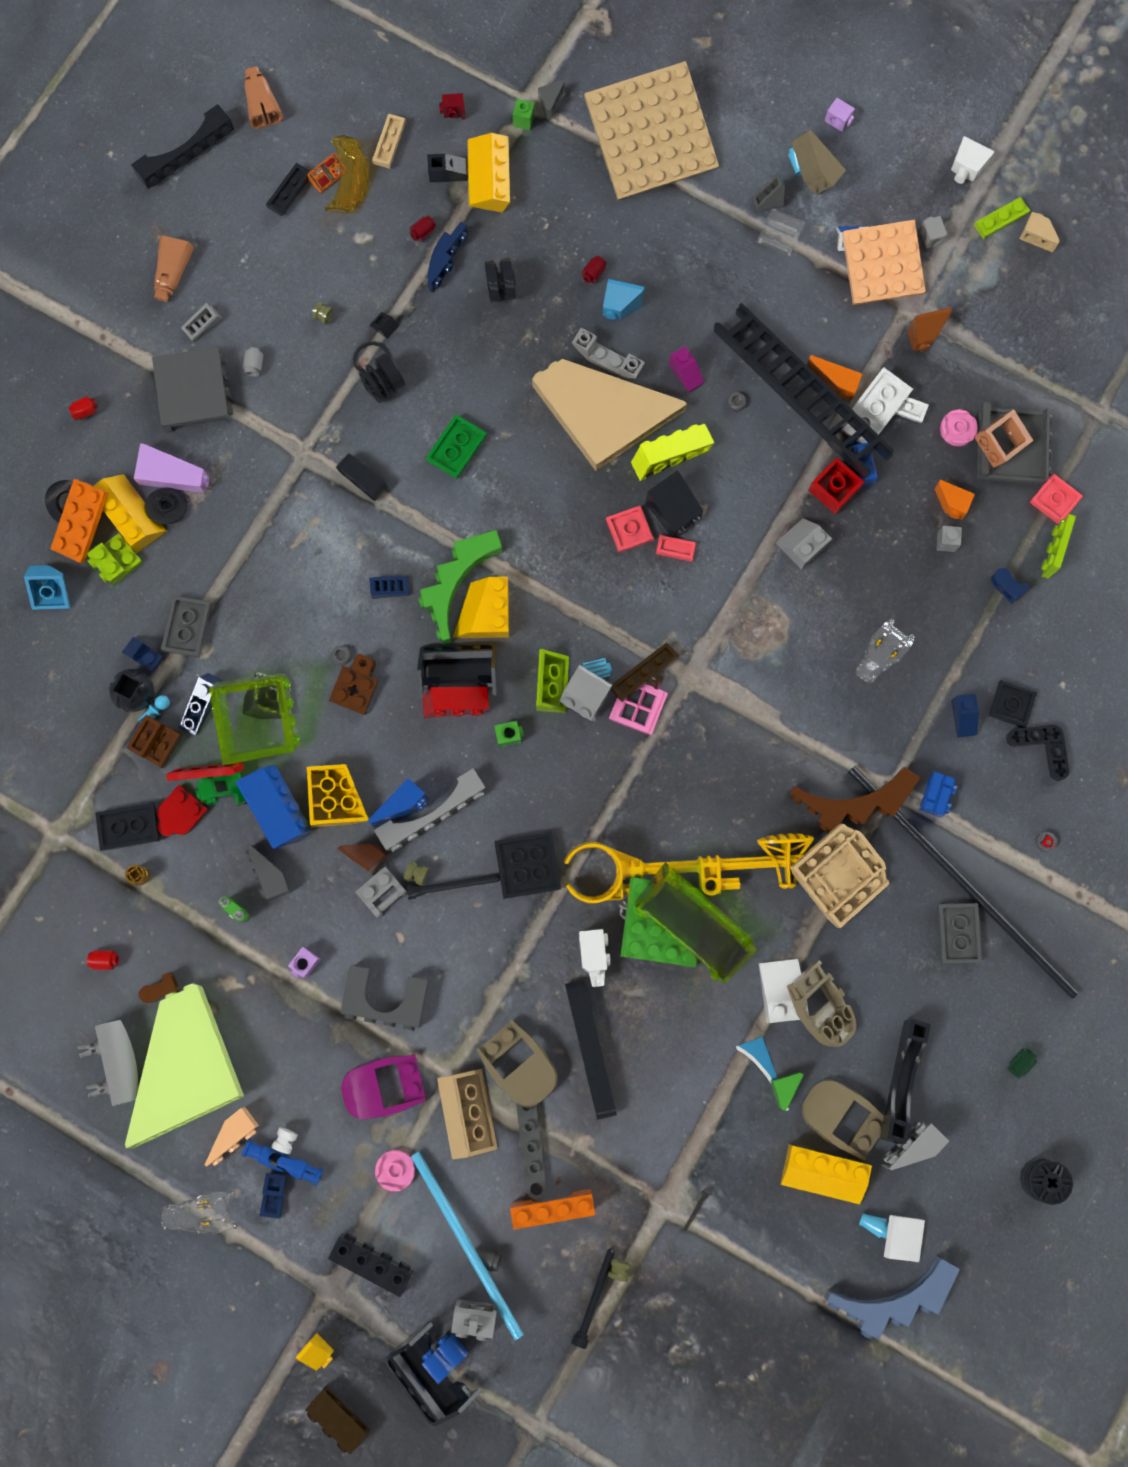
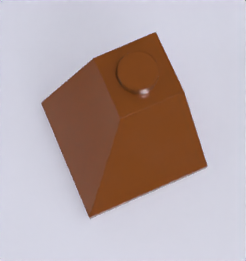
M951 307L915 316L908 330L913 352L918 350L921 352L927 351L932 347L952 312Z

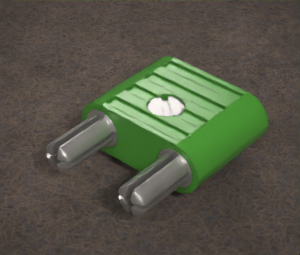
M225 896L220 898L218 901L220 907L231 918L243 923L249 921L250 914L235 900Z

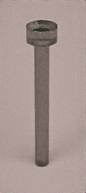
M701 1192L702 1196L683 1228L685 1231L688 1230L705 1198L709 1197L710 1194L707 1192Z

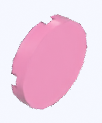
M960 409L949 412L943 418L940 425L941 436L947 443L953 446L969 444L978 431L977 420L974 416L972 417L969 412Z
M391 1150L384 1153L378 1159L375 1166V1176L384 1189L400 1191L412 1183L416 1166L408 1153L402 1150Z

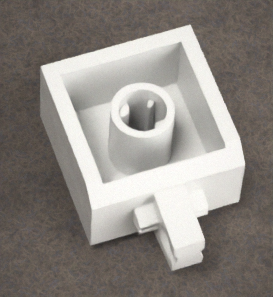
M603 929L580 931L579 941L582 968L589 973L592 987L604 986L605 971L607 966H610V955L605 953V947L608 946V935L603 933Z

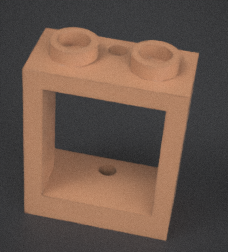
M1014 409L1001 415L974 436L993 468L1008 461L1033 441ZM1000 425L1014 445V448L1006 454L992 434V431Z

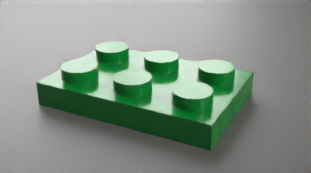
M455 414L425 460L457 480L486 438L487 433Z

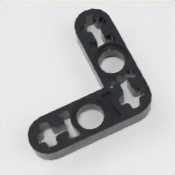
M1048 725L1016 728L1007 733L1006 742L1012 747L1045 744L1050 777L1055 781H1061L1068 777L1069 764L1064 733L1061 727ZM1052 730L1058 734L1055 738L1053 736H1046L1044 738V735L1052 732ZM1031 731H1036L1039 734L1038 741H1033L1030 738ZM1014 734H1016V736L1025 735V738H1021L1017 740V742L1015 739H1012L1011 737ZM1053 748H1058L1061 751L1060 758H1055L1052 755ZM1062 760V763H1060V764H1058V763L1054 764V763H1053V762H1059V761ZM1058 765L1059 769L1063 770V774L1061 775L1055 773V770L1058 769Z

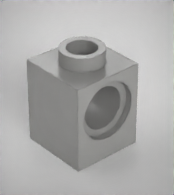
M941 216L926 218L919 229L926 249L944 244L947 232Z

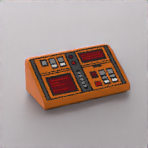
M333 153L308 173L307 176L309 182L322 193L347 173L348 170L337 155Z

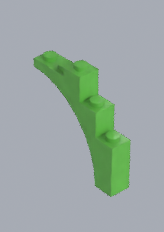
M497 530L453 542L454 549H451L456 561L438 565V572L435 573L438 585L420 590L421 596L418 597L421 608L425 607L426 612L432 611L430 613L433 623L437 622L439 629H436L438 640H443L444 644L451 643L449 612L457 588L477 565L488 558L502 553Z

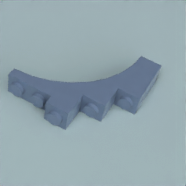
M936 1256L930 1268L916 1283L893 1296L876 1300H857L843 1297L827 1290L824 1298L828 1301L827 1305L836 1311H839L841 1308L847 1312L846 1316L857 1322L860 1319L857 1326L862 1330V1335L871 1340L873 1337L879 1340L890 1317V1321L901 1327L904 1324L909 1327L918 1307L929 1315L932 1312L939 1314L960 1269Z

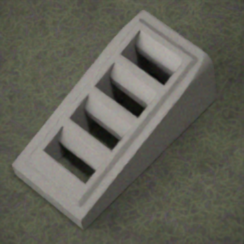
M206 302L181 329L194 342L223 318ZM203 317L206 319L205 323L201 320ZM198 322L201 325V327L198 328V326L195 323ZM191 326L196 330L195 333L189 329Z

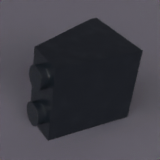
M678 470L647 491L646 506L671 537L683 535L687 531V527L691 524L695 526L702 520L703 509Z

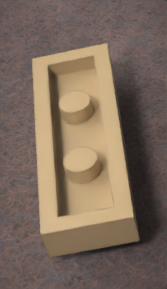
M388 114L372 159L374 165L390 169L406 124L405 118Z

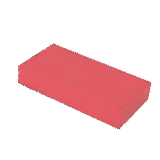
M660 535L656 554L692 562L696 542Z

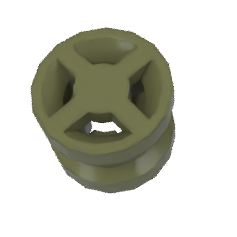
M318 302L314 307L312 318L320 319L323 324L327 325L333 317L334 308L326 307L323 302Z
M612 1259V1269L608 1272V1277L627 1282V1273L631 1269V1264Z

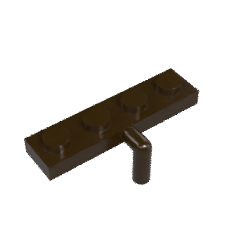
M666 642L614 682L610 690L623 702L648 682L654 689H660L664 678L658 674L675 662L679 655Z

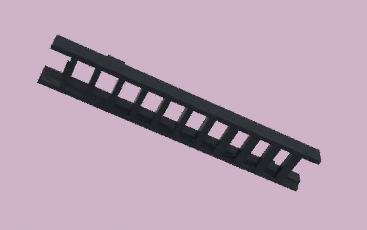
M740 303L736 309V315L741 321L730 330H727L720 322L714 324V332L864 479L871 474V470L861 460L870 455L874 449L886 461L893 456L894 449L743 303ZM749 327L753 333L740 343L735 336ZM761 338L766 345L756 353L751 354L747 349ZM773 350L778 357L765 367L760 360ZM786 363L791 370L778 380L772 373L782 364ZM799 375L805 382L793 392H790L785 385ZM811 387L817 395L804 405L797 397ZM823 399L830 407L816 417L810 409ZM834 412H837L843 419L829 430L822 422ZM849 424L856 432L842 442L835 435ZM862 436L869 445L855 455L848 447Z

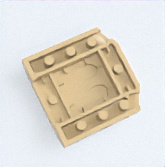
M841 823L790 867L794 877L827 919L837 928L843 927L889 885V880L886 879L885 862L861 832Z

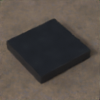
M1000 680L988 716L1021 728H1026L1037 692Z

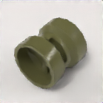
M410 861L404 875V880H414L416 884L423 886L429 868L417 866V863Z

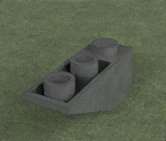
M247 844L248 850L246 855L248 860L254 864L255 868L252 871L255 879L260 881L261 887H259L261 896L271 901L291 893L286 875L254 846Z

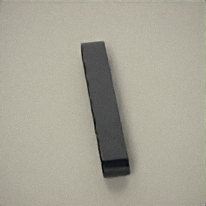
M583 979L567 983L565 987L597 1120L617 1116L585 981Z

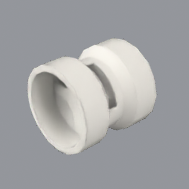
M279 1127L277 1132L278 1138L271 1147L279 1152L290 1154L292 1142L296 1141L298 1134Z

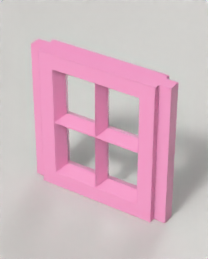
M645 684L640 688L642 693L638 703L629 701L628 698L621 702L617 698L609 719L645 734L652 735L668 693L660 689L656 690L652 686ZM646 692L655 695L651 709L641 705ZM626 703L636 707L631 720L621 716ZM639 708L649 712L644 725L634 722Z

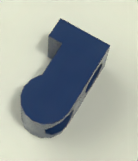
M1006 568L998 569L991 577L993 586L1011 604L1030 588L1025 582L1020 585Z

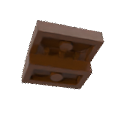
M145 715L129 742L127 749L142 758H146L158 767L164 768L183 735L158 720Z

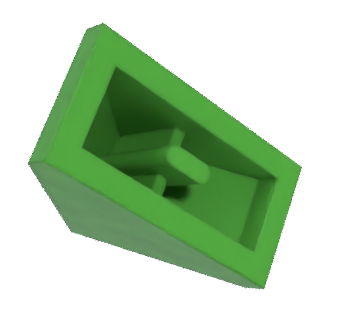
M794 1072L770 1080L780 1109L787 1110L803 1074Z

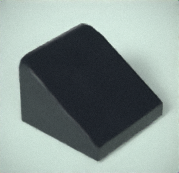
M383 312L370 324L374 330L385 338H389L398 328V324L393 317Z

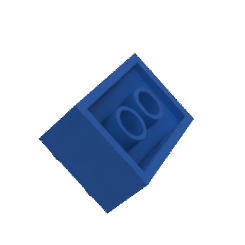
M407 778L371 816L368 822L374 828H377L390 820L393 822L412 815L418 810L421 812L428 804L426 802L428 797L416 784Z

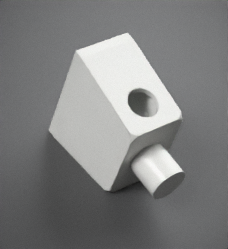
M964 136L951 168L956 173L954 180L960 184L964 183L966 179L974 181L988 165L994 151Z

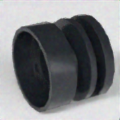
M385 353L374 359L376 369L367 364L365 366L367 372L363 368L358 370L364 388L378 403L384 401L382 394L386 398L390 397L388 387L396 393L406 386L401 373Z
M1041 1157L1034 1158L1028 1161L1021 1170V1186L1025 1193L1034 1200L1049 1205H1056L1067 1200L1072 1193V1175L1067 1167L1060 1162ZM1048 1178L1051 1179V1180H1050L1051 1186L1048 1185V1184H1049V1182L1047 1181Z

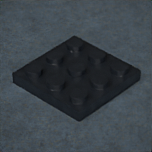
M552 832L494 841L503 899L561 890Z

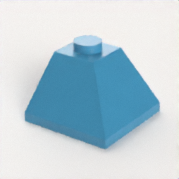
M608 279L602 316H606V318L611 320H620L641 308L644 287Z
M49 565L29 566L24 575V580L32 610L70 608L63 573Z

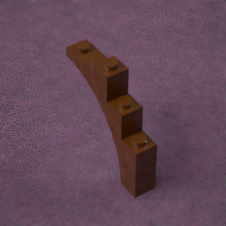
M903 767L882 788L854 799L834 800L820 798L808 794L795 786L790 791L793 801L798 804L802 802L808 806L807 810L815 816L819 813L821 816L817 820L820 823L818 827L829 833V831H832L842 822L846 814L849 815L848 819L854 824L858 825L860 823L863 825L876 806L879 808L878 812L885 817L889 815L893 817L920 780V777Z

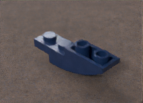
M463 222L459 223L451 235L444 231L434 248L428 268V287L430 292H433L435 288H439L445 275L452 271V257L457 253L459 245L468 238L467 225Z

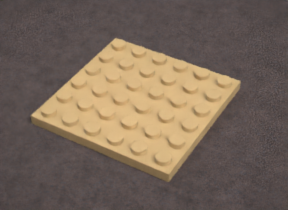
M686 61L584 93V98L618 201L718 169L719 164Z

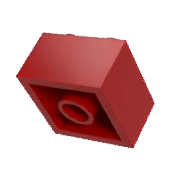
M836 457L811 483L808 491L836 515L861 489L864 481Z

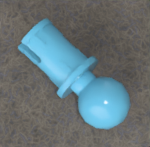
M164 695L158 696L155 699V705H149V709L138 721L141 723L145 715L154 719L158 715L161 716L159 711L166 710L169 707V698Z

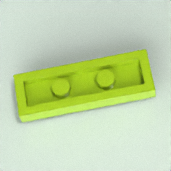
M1019 197L975 222L974 227L984 240L1027 216L1030 210L1022 198Z

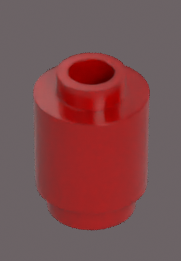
M88 396L71 403V406L68 407L75 421L97 413L96 408H98L93 397L89 398Z
M94 950L89 952L87 956V966L93 970H114L115 966H118L119 956L114 950Z

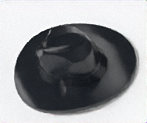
M60 480L53 483L45 494L47 511L57 523L60 521L73 483L72 480Z

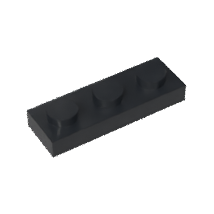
M296 163L266 203L267 208L283 216L308 182L307 175L311 171Z

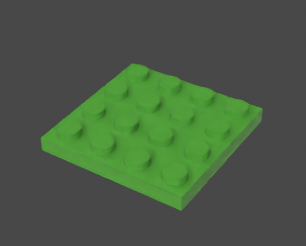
M631 877L621 957L696 967L704 892L700 888Z

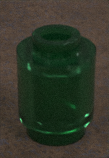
M1021 1049L1009 1062L1010 1065L1007 1069L1018 1079L1022 1076L1025 1077L1037 1064L1035 1060L1037 1056L1029 1049H1026V1051Z

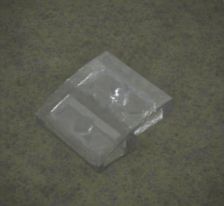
M772 208L757 242L790 256L805 225V221Z

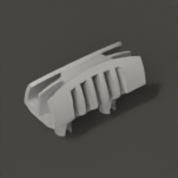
M121 1020L95 1026L96 1042L78 1045L77 1047L78 1050L89 1049L79 1054L80 1059L98 1053L101 1055L106 1079L103 1082L86 1085L87 1090L97 1089L89 1093L88 1098L105 1093L107 1095L110 1094L112 1107L135 1101L139 1089L137 1065L124 1025Z

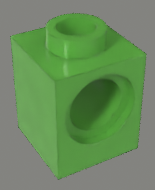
M517 99L513 111V127L530 131L535 116L534 103Z
M517 721L494 725L499 747L521 743L520 737H524L522 726H518ZM507 730L515 732L512 738H507L504 734Z

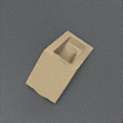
M1034 212L1029 216L1019 238L1052 253L1060 241L1050 219Z

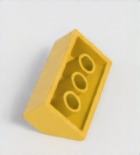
M489 133L470 138L467 141L469 206L502 213L510 203L508 136Z
M124 474L104 478L93 485L109 493L103 511L136 553L167 532L162 524L153 521L147 515L145 501Z
M789 1144L781 1185L860 1204L869 1184L872 1165Z

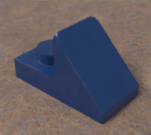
M132 637L122 651L123 654L152 673L155 672L164 659L163 656Z

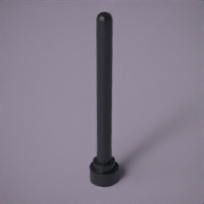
M496 874L426 886H419L414 883L407 884L408 899H417L416 897L425 893L495 883L500 881V876Z
M609 1248L606 1252L581 1328L573 1335L571 1344L586 1349L589 1343L587 1333L611 1266V1260L615 1254L612 1248Z

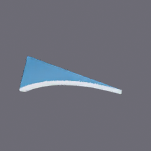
M763 1037L736 1046L738 1051L749 1057L760 1068L769 1082L777 1078Z

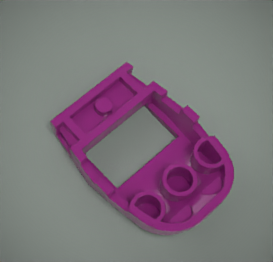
M416 1054L371 1060L368 1063L351 1069L342 1081L341 1090L345 1107L357 1119L368 1120L390 1117L427 1101ZM396 1063L406 1103L384 1108L375 1069Z

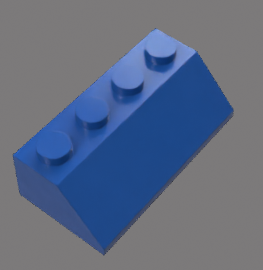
M275 765L263 767L235 782L273 849L296 843L313 831Z

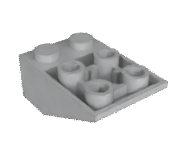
M918 1121L910 1129L912 1132L908 1135L907 1144H896L898 1147L893 1152L889 1151L883 1157L884 1162L881 1165L894 1170L935 1157L949 1140L932 1123Z

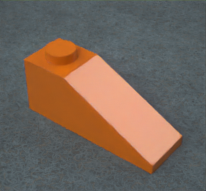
M810 355L807 366L841 399L852 400L862 373Z

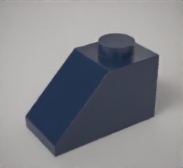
M976 694L956 696L951 700L957 738L977 735L979 710Z

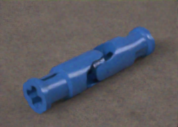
M251 1139L246 1143L242 1153V1157H251L258 1160L259 1164L280 1172L286 1170L292 1177L299 1180L305 1179L312 1182L314 1186L318 1185L324 1171L323 1168H314L303 1160L289 1159L291 1157L266 1145L264 1147L257 1145ZM275 1154H280L281 1157L277 1160V1167L270 1163L271 1157Z

